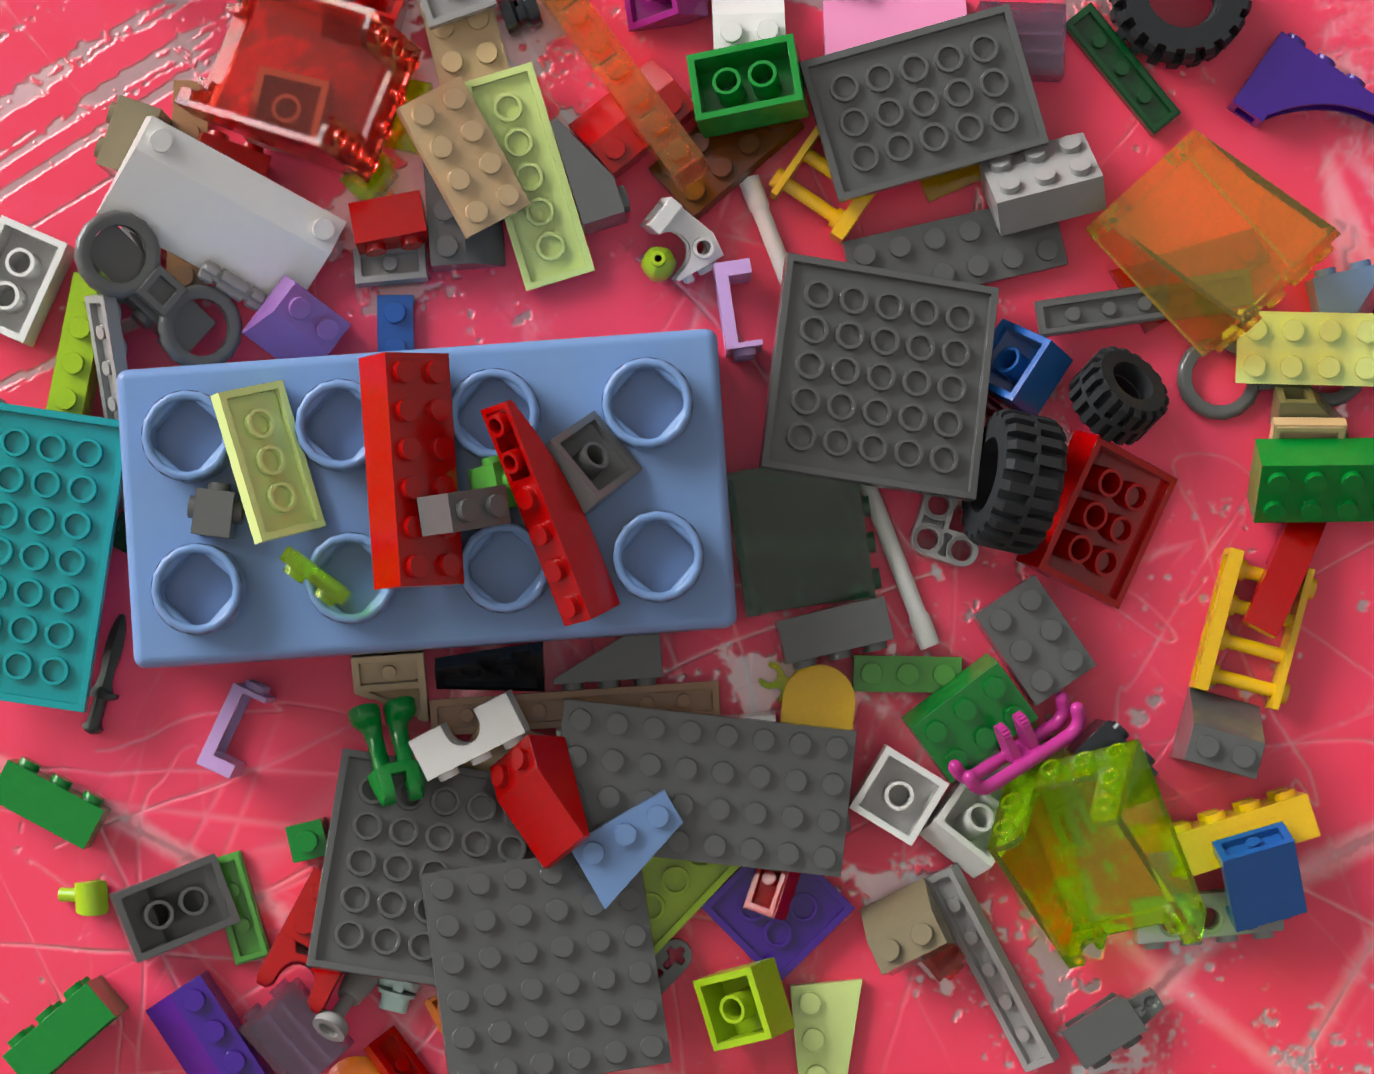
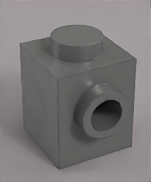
M208 482L207 489L196 487V495L190 496L187 508V516L192 518L191 534L235 540L237 524H243L245 511L242 501H240V494L231 492V484Z

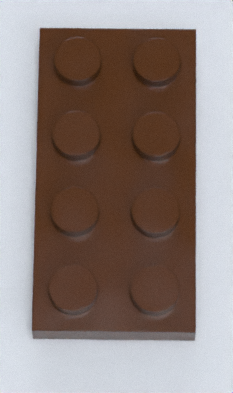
M797 119L703 138L697 126L648 169L671 196L688 213L699 220L801 132L804 126Z

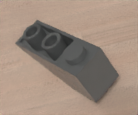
M660 633L622 636L554 678V685L562 684V691L583 690L584 683L598 682V688L620 687V680L634 679V686L655 685L656 678L663 677Z

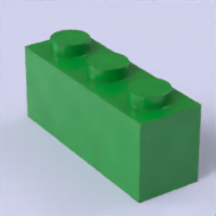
M22 756L20 760L17 758L8 759L0 773V805L82 849L90 848L111 811V808L103 804L105 799L89 790H85L83 794L71 787L73 782L60 774L53 773L51 777L39 770L41 764L28 757Z

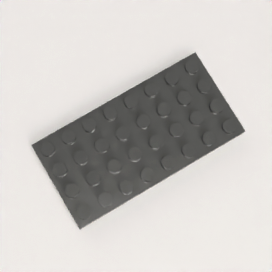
M564 699L560 736L565 737L589 832L665 789L680 814L683 823L653 857L841 877L857 736L856 730Z

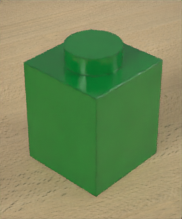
M326 817L285 827L293 863L325 856L329 832Z

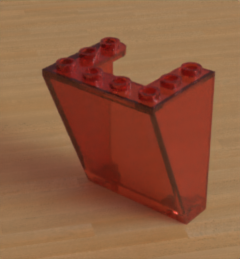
M237 0L236 4L227 2L225 9L233 17L208 78L197 75L195 83L201 87L198 91L181 86L175 103L194 117L369 184L372 174L378 168L379 156L384 144L392 133L393 122L397 114L395 110L404 103L411 77L419 67L422 50L376 9L344 0Z

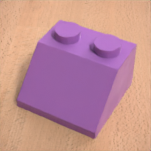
M284 275L241 333L276 359L326 356L332 351L351 324L297 282Z

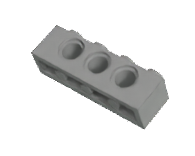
M1225 888L1129 898L1133 941L1138 944H1144L1145 950L1166 948V942L1179 940L1180 946L1201 945L1202 938L1216 937V942L1218 943L1238 941V935L1251 933L1252 939H1267L1274 937V931L1284 930V921L1279 920L1258 926L1252 930H1244L1237 933L1226 914L1225 907L1228 905ZM1205 908H1212L1215 913L1214 922L1210 926L1202 927L1198 921L1200 912ZM1175 911L1178 914L1179 923L1175 929L1167 931L1163 928L1162 919L1166 913Z

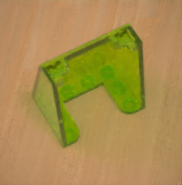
M1139 739L1115 743L1111 746L1092 751H1083L1079 754L1060 759L1048 760L1036 765L1003 787L987 849L1069 969L1085 966L1086 959L1082 953L1087 945L1094 943L1098 950L1104 949L1107 935L1163 924L1170 935L1176 934L1178 930V936L1184 945L1202 941L1207 911Z

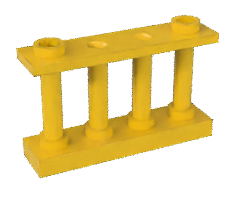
M815 126L787 169L784 170L780 167L768 184L773 188L770 198L776 201L780 194L785 191L828 220V225L833 228L829 238L841 245L876 193L853 199L846 210L841 207L837 210L791 179L803 161L831 179L826 159L812 150L819 139L817 126Z
M1233 547L1224 548L1188 687L1208 691L1210 685L1214 686L1216 683L1267 696L1264 708L1279 710L1280 704L1285 705L1289 696L1290 684L1286 683L1307 600L1313 599L1317 589L1318 580L1313 578L1315 569L1308 568L1290 612L1283 624L1285 631L1279 648L1231 635L1229 630L1225 629L1228 615L1233 616L1234 613L1245 615L1251 603L1238 599V595L1234 594L1237 580L1242 581L1245 578L1258 582L1264 568L1247 564V560L1243 559L1244 550ZM1225 648L1276 661L1271 683L1220 669V665L1215 664L1219 650L1224 651Z

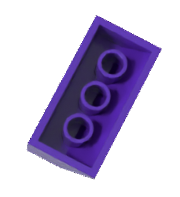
M208 970L146 1010L148 1016L187 1074H275Z

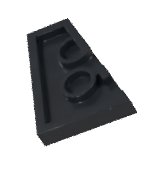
M543 642L435 658L434 671L437 689L502 691L511 689L512 691L545 692Z

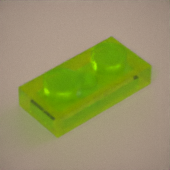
M288 546L279 559L287 564L283 571L301 584L307 579L318 589L314 594L329 606L333 607L336 602L341 606H346L355 595V593L294 547Z

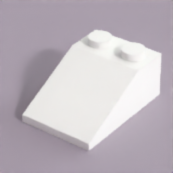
M711 0L713 50L786 35L784 0Z
M997 749L996 751H994L992 754H990L988 757H986L984 760H982V761H981L980 763H978L977 765L981 764L982 762H984V761L987 760L988 758L992 757L993 755H995L996 753H998L1000 750ZM1009 762L1008 764L1004 765L1003 767H1001L1000 769L993 772L992 774H990L982 780H986L992 777L999 771L1009 766L1011 763ZM1027 772L988 795H977L969 791L965 784L956 781L937 804L919 835L952 862L958 863L959 867L972 878H976L993 866L1041 793L1036 779Z

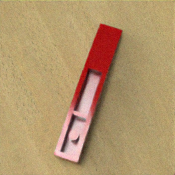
M511 399L480 410L564 626L591 620L620 605L599 547L578 500L558 464L534 428Z

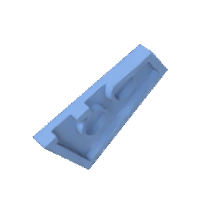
M665 789L590 831V837L572 851L604 909L612 903L683 823L680 814Z

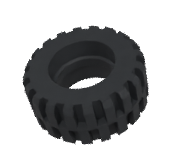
M1149 0L1108 1L1112 3V9L1109 12L1112 23L1117 22L1119 26L1116 33L1122 41L1127 39L1131 43L1130 51L1136 56L1140 52L1148 56L1146 62L1156 66L1158 62L1166 63L1167 69H1177L1180 65L1191 68L1198 66L1204 60L1208 62L1215 58L1223 49H1226L1246 23L1244 20L1250 13L1252 1L1212 0L1211 12L1202 23L1194 27H1177L1162 20L1152 9Z
M1008 408L993 413V416L987 419L983 431L976 500L973 502L962 501L961 508L963 510L962 524L964 525V533L975 545L1024 555L1036 550L1039 544L1045 540L1046 533L1051 529L1055 512L1058 511L1060 505L1059 500L1065 485L1064 476L1067 472L1066 456L1068 454V446L1065 444L1067 438L1063 428L1055 420Z

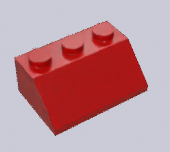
M651 59L568 126L585 148L616 180L694 118L695 113L693 102L678 83Z

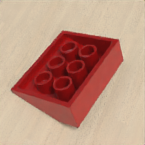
M1075 430L1068 444V454L1066 456L1067 472L1064 476L1065 485L1063 492H1061L1058 511L1055 512L1052 527L1047 531L1045 540L1039 544L1036 550L1024 555L1018 554L1015 561L1087 596L1119 609L1178 479L1116 444L1103 440L1099 435Z

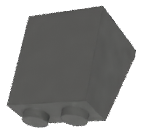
M1188 687L1170 757L1256 779L1266 744L1259 706Z

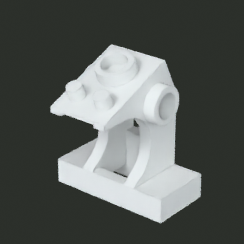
M661 197L640 224L650 234L660 235L665 232H671L684 242L686 249L685 259L671 278L673 281L679 282L683 280L685 284H689L695 280L692 275L694 272L697 271L700 276L713 270L714 263H717L716 260L724 256L714 233L683 209L682 205L672 197ZM701 241L703 251L698 253L697 244Z

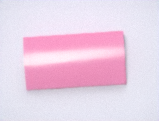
M966 0L823 1L824 55L967 15Z

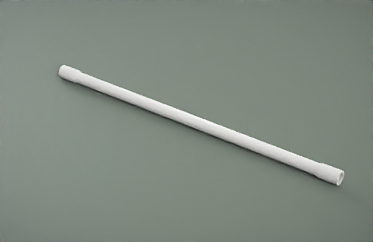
M756 174L747 177L739 186L748 209L755 219L781 286L784 258L787 252L771 214L769 201L759 175ZM858 484L909 615V623L920 650L939 644L940 640L929 613L924 607L879 488Z

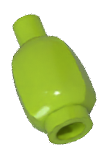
M656 246L650 247L642 258L641 268L651 281L661 282L672 276L677 262L670 249Z

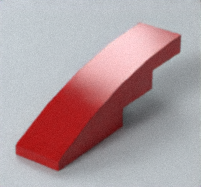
M1284 522L1265 562L1267 565L1255 587L1253 599L1241 621L1242 624L1272 639L1278 637L1310 566L1327 522Z

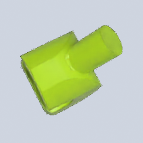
M97 879L75 882L74 888L61 887L58 890V900L60 902H75L76 913L79 915H104L109 910L107 882Z

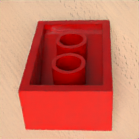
M528 734L490 767L491 782L494 785L497 801L544 869L553 867L590 837L565 737Z

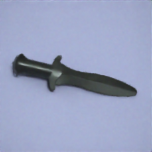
M120 614L110 630L103 653L100 674L90 690V696L93 697L88 719L82 724L84 730L89 734H99L104 731L102 719L107 700L114 701L119 698L118 694H113V677L124 646L126 633V617L124 614Z

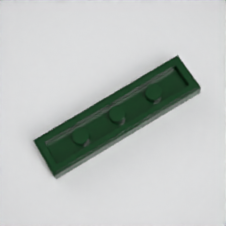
M1091 2L1062 25L1064 31L1151 137L1181 114L1180 110Z

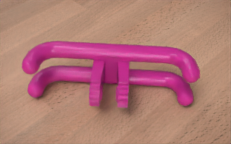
M1059 692L1055 696L1056 713L1050 720L1034 730L1027 716L1019 710L1012 715L1018 735L1017 741L1014 742L1010 730L1000 722L993 729L1001 751L970 770L964 769L959 760H951L948 764V770L953 778L965 784L969 791L977 795L993 793L1074 742L1085 728L1087 717L1084 705L1080 702H1074L1071 705L1067 693ZM1071 712L1072 721L1069 727H1067L1064 731L1054 736L1047 742L1043 743L1042 745H1039V743H1041L1048 737L1052 736L1053 734L1058 732L1063 726H1065L1066 722L1070 717ZM1009 762L1011 763L1009 766L999 771L992 777L986 780H982L990 774H992L993 772L1000 769L1001 767H1003L1004 765L1008 764Z

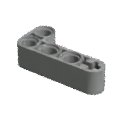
M923 494L909 536L910 548L920 556L953 567L961 568L972 564L978 556V545L972 543L964 533L949 529L958 500L944 498L947 503L946 512L943 515H935L928 507V501L932 496ZM921 530H930L935 535L936 543L932 549L926 550L918 545L917 535ZM956 541H963L969 546L970 555L965 561H958L952 556L951 548Z

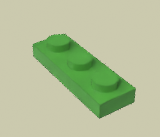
M853 655L852 687L854 691L934 693L962 672V657Z

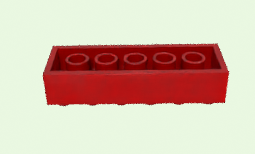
M383 352L358 358L374 590L464 584L461 531L422 537L417 504L418 497L458 492L449 353Z

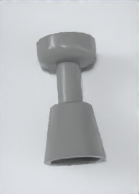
M345 973L337 992L340 999L332 1011L323 1010L316 1015L312 1022L315 1030L331 1041H343L349 1031L348 1023L344 1019L352 1006H358L378 985L379 978Z

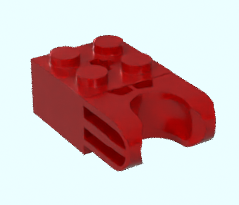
M316 867L313 868L257 974V984L263 987L272 986L286 968L292 965L306 967L322 870ZM308 968L315 979L314 987L308 998L310 1011L318 1014L325 1009L343 973Z

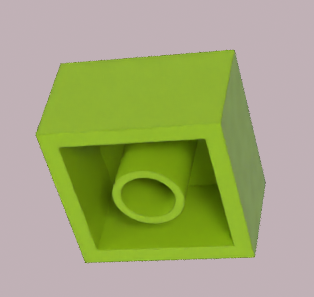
M774 957L719 970L693 981L714 1052L772 1039L795 1028Z

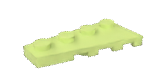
M862 978L790 985L798 1074H848Z

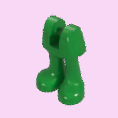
M411 696L397 697L389 700L383 706L384 720L390 733L397 761L392 763L389 761L384 742L379 706L375 703H366L350 709L347 713L349 722L353 728L362 733L367 743L373 765V772L367 777L380 804L383 807L396 804L395 786L392 777L403 775L409 801L423 799L425 775L418 761L415 760L413 751L408 743L410 741L408 724L416 714L415 699Z

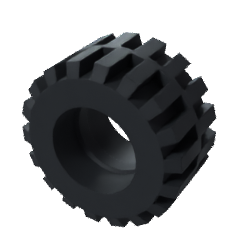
M1110 346L1108 349L1105 347L1100 349L1074 376L1069 384L1071 391L1068 394L1069 399L1074 403L1072 405L1074 412L1078 413L1079 419L1090 428V431L1095 435H1100L1105 441L1110 442L1112 440L1117 445H1123L1124 443L1131 445L1141 439L1168 410L1167 405L1169 404V398L1166 395L1168 391L1161 382L1162 378L1141 356L1136 353L1132 354L1125 348L1118 349L1116 346Z

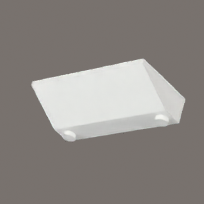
M146 116L96 214L117 210L136 215L146 221L156 234L160 248L198 268L206 260H210L220 266L219 270L223 271L226 269L250 283L248 287L251 289L255 286L265 292L266 299L284 275L308 290L332 252L347 221L154 116ZM122 227V228H124V229H126V230L132 232L133 234H135L133 231L129 230L128 228Z

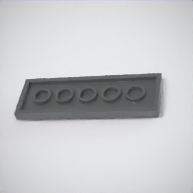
M990 209L842 242L845 261L848 263L979 285L1063 267L1068 264L1058 222L1001 236Z

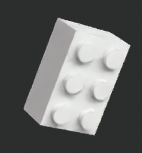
M3 215L0 217V334L33 348L73 260L75 248Z

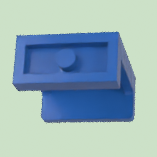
M1283 821L1212 841L1214 855L1221 865L1228 901V905L1225 907L1226 914L1237 933L1244 930H1252L1258 926L1275 921L1290 919L1293 916L1307 912L1295 841Z

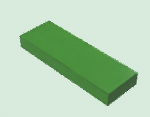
M242 850L217 857L241 920L225 928L235 964L240 965L266 957L271 947Z

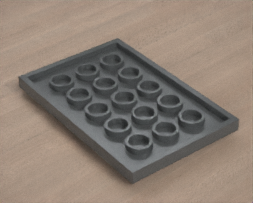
M1009 3L799 62L838 203L974 166L1003 156L1013 155L1039 146H1045L1049 143Z

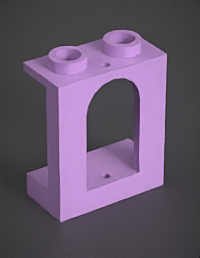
M750 258L719 262L713 265L725 356L734 357V362L756 359V353L761 352L763 346L762 339L738 342L730 285L751 282L752 269Z
M254 679L233 683L196 764L228 779L241 776L246 762L227 754L226 751L251 697L262 703H273L276 701L277 697L269 694L271 687Z

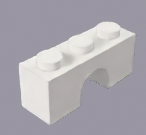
M511 689L473 709L480 723V732L475 740L462 741L451 732L447 722L408 741L427 781L438 777L440 782H443L460 773L458 766L468 761L475 766L492 757L490 750L502 744L505 750L524 739L522 734L531 728Z

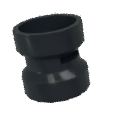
M536 0L498 1L509 35L520 32L524 25L535 27L543 24Z

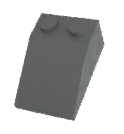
M558 119L551 120L554 137L585 235L627 223L625 213L631 211L624 185L617 186L614 176Z
M215 853L108 894L135 963H140L241 921Z

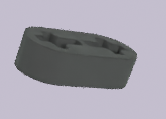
M670 939L655 955L657 970L660 968L663 971L659 977L661 994L667 990L691 963V947L683 939ZM680 946L683 947L682 956L685 959L684 962L680 964L678 961H674L666 968L663 964L669 958L667 949L669 947L674 949Z

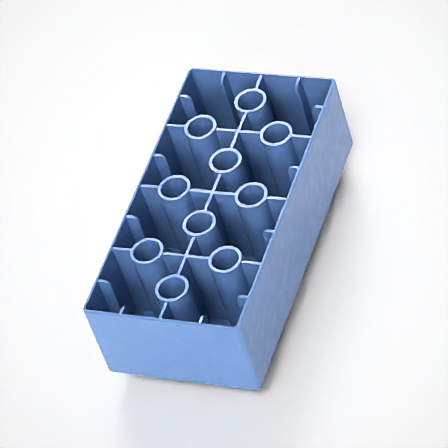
M710 329L384 351L449 353L458 492L471 490L467 470L482 466L481 459L497 455L480 410L510 399L534 428L544 445L595 410L613 435L642 467V470L598 507L585 515L620 605L591 620L569 626H564L519 508L509 510L511 523L461 531L464 584L374 590L358 358L383 352L129 369L122 371L117 376L133 653L135 663L141 668H182L718 630L729 628L737 620L718 341L716 334ZM283 380L295 420V434L301 449L305 453L326 526L317 530L254 544L245 514L243 524H237L235 540L191 534L192 518H188L187 508L190 496L196 495V487L207 489L208 482L231 484V492L239 493L210 396L219 392Z

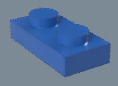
M377 295L378 352L415 349L414 295Z

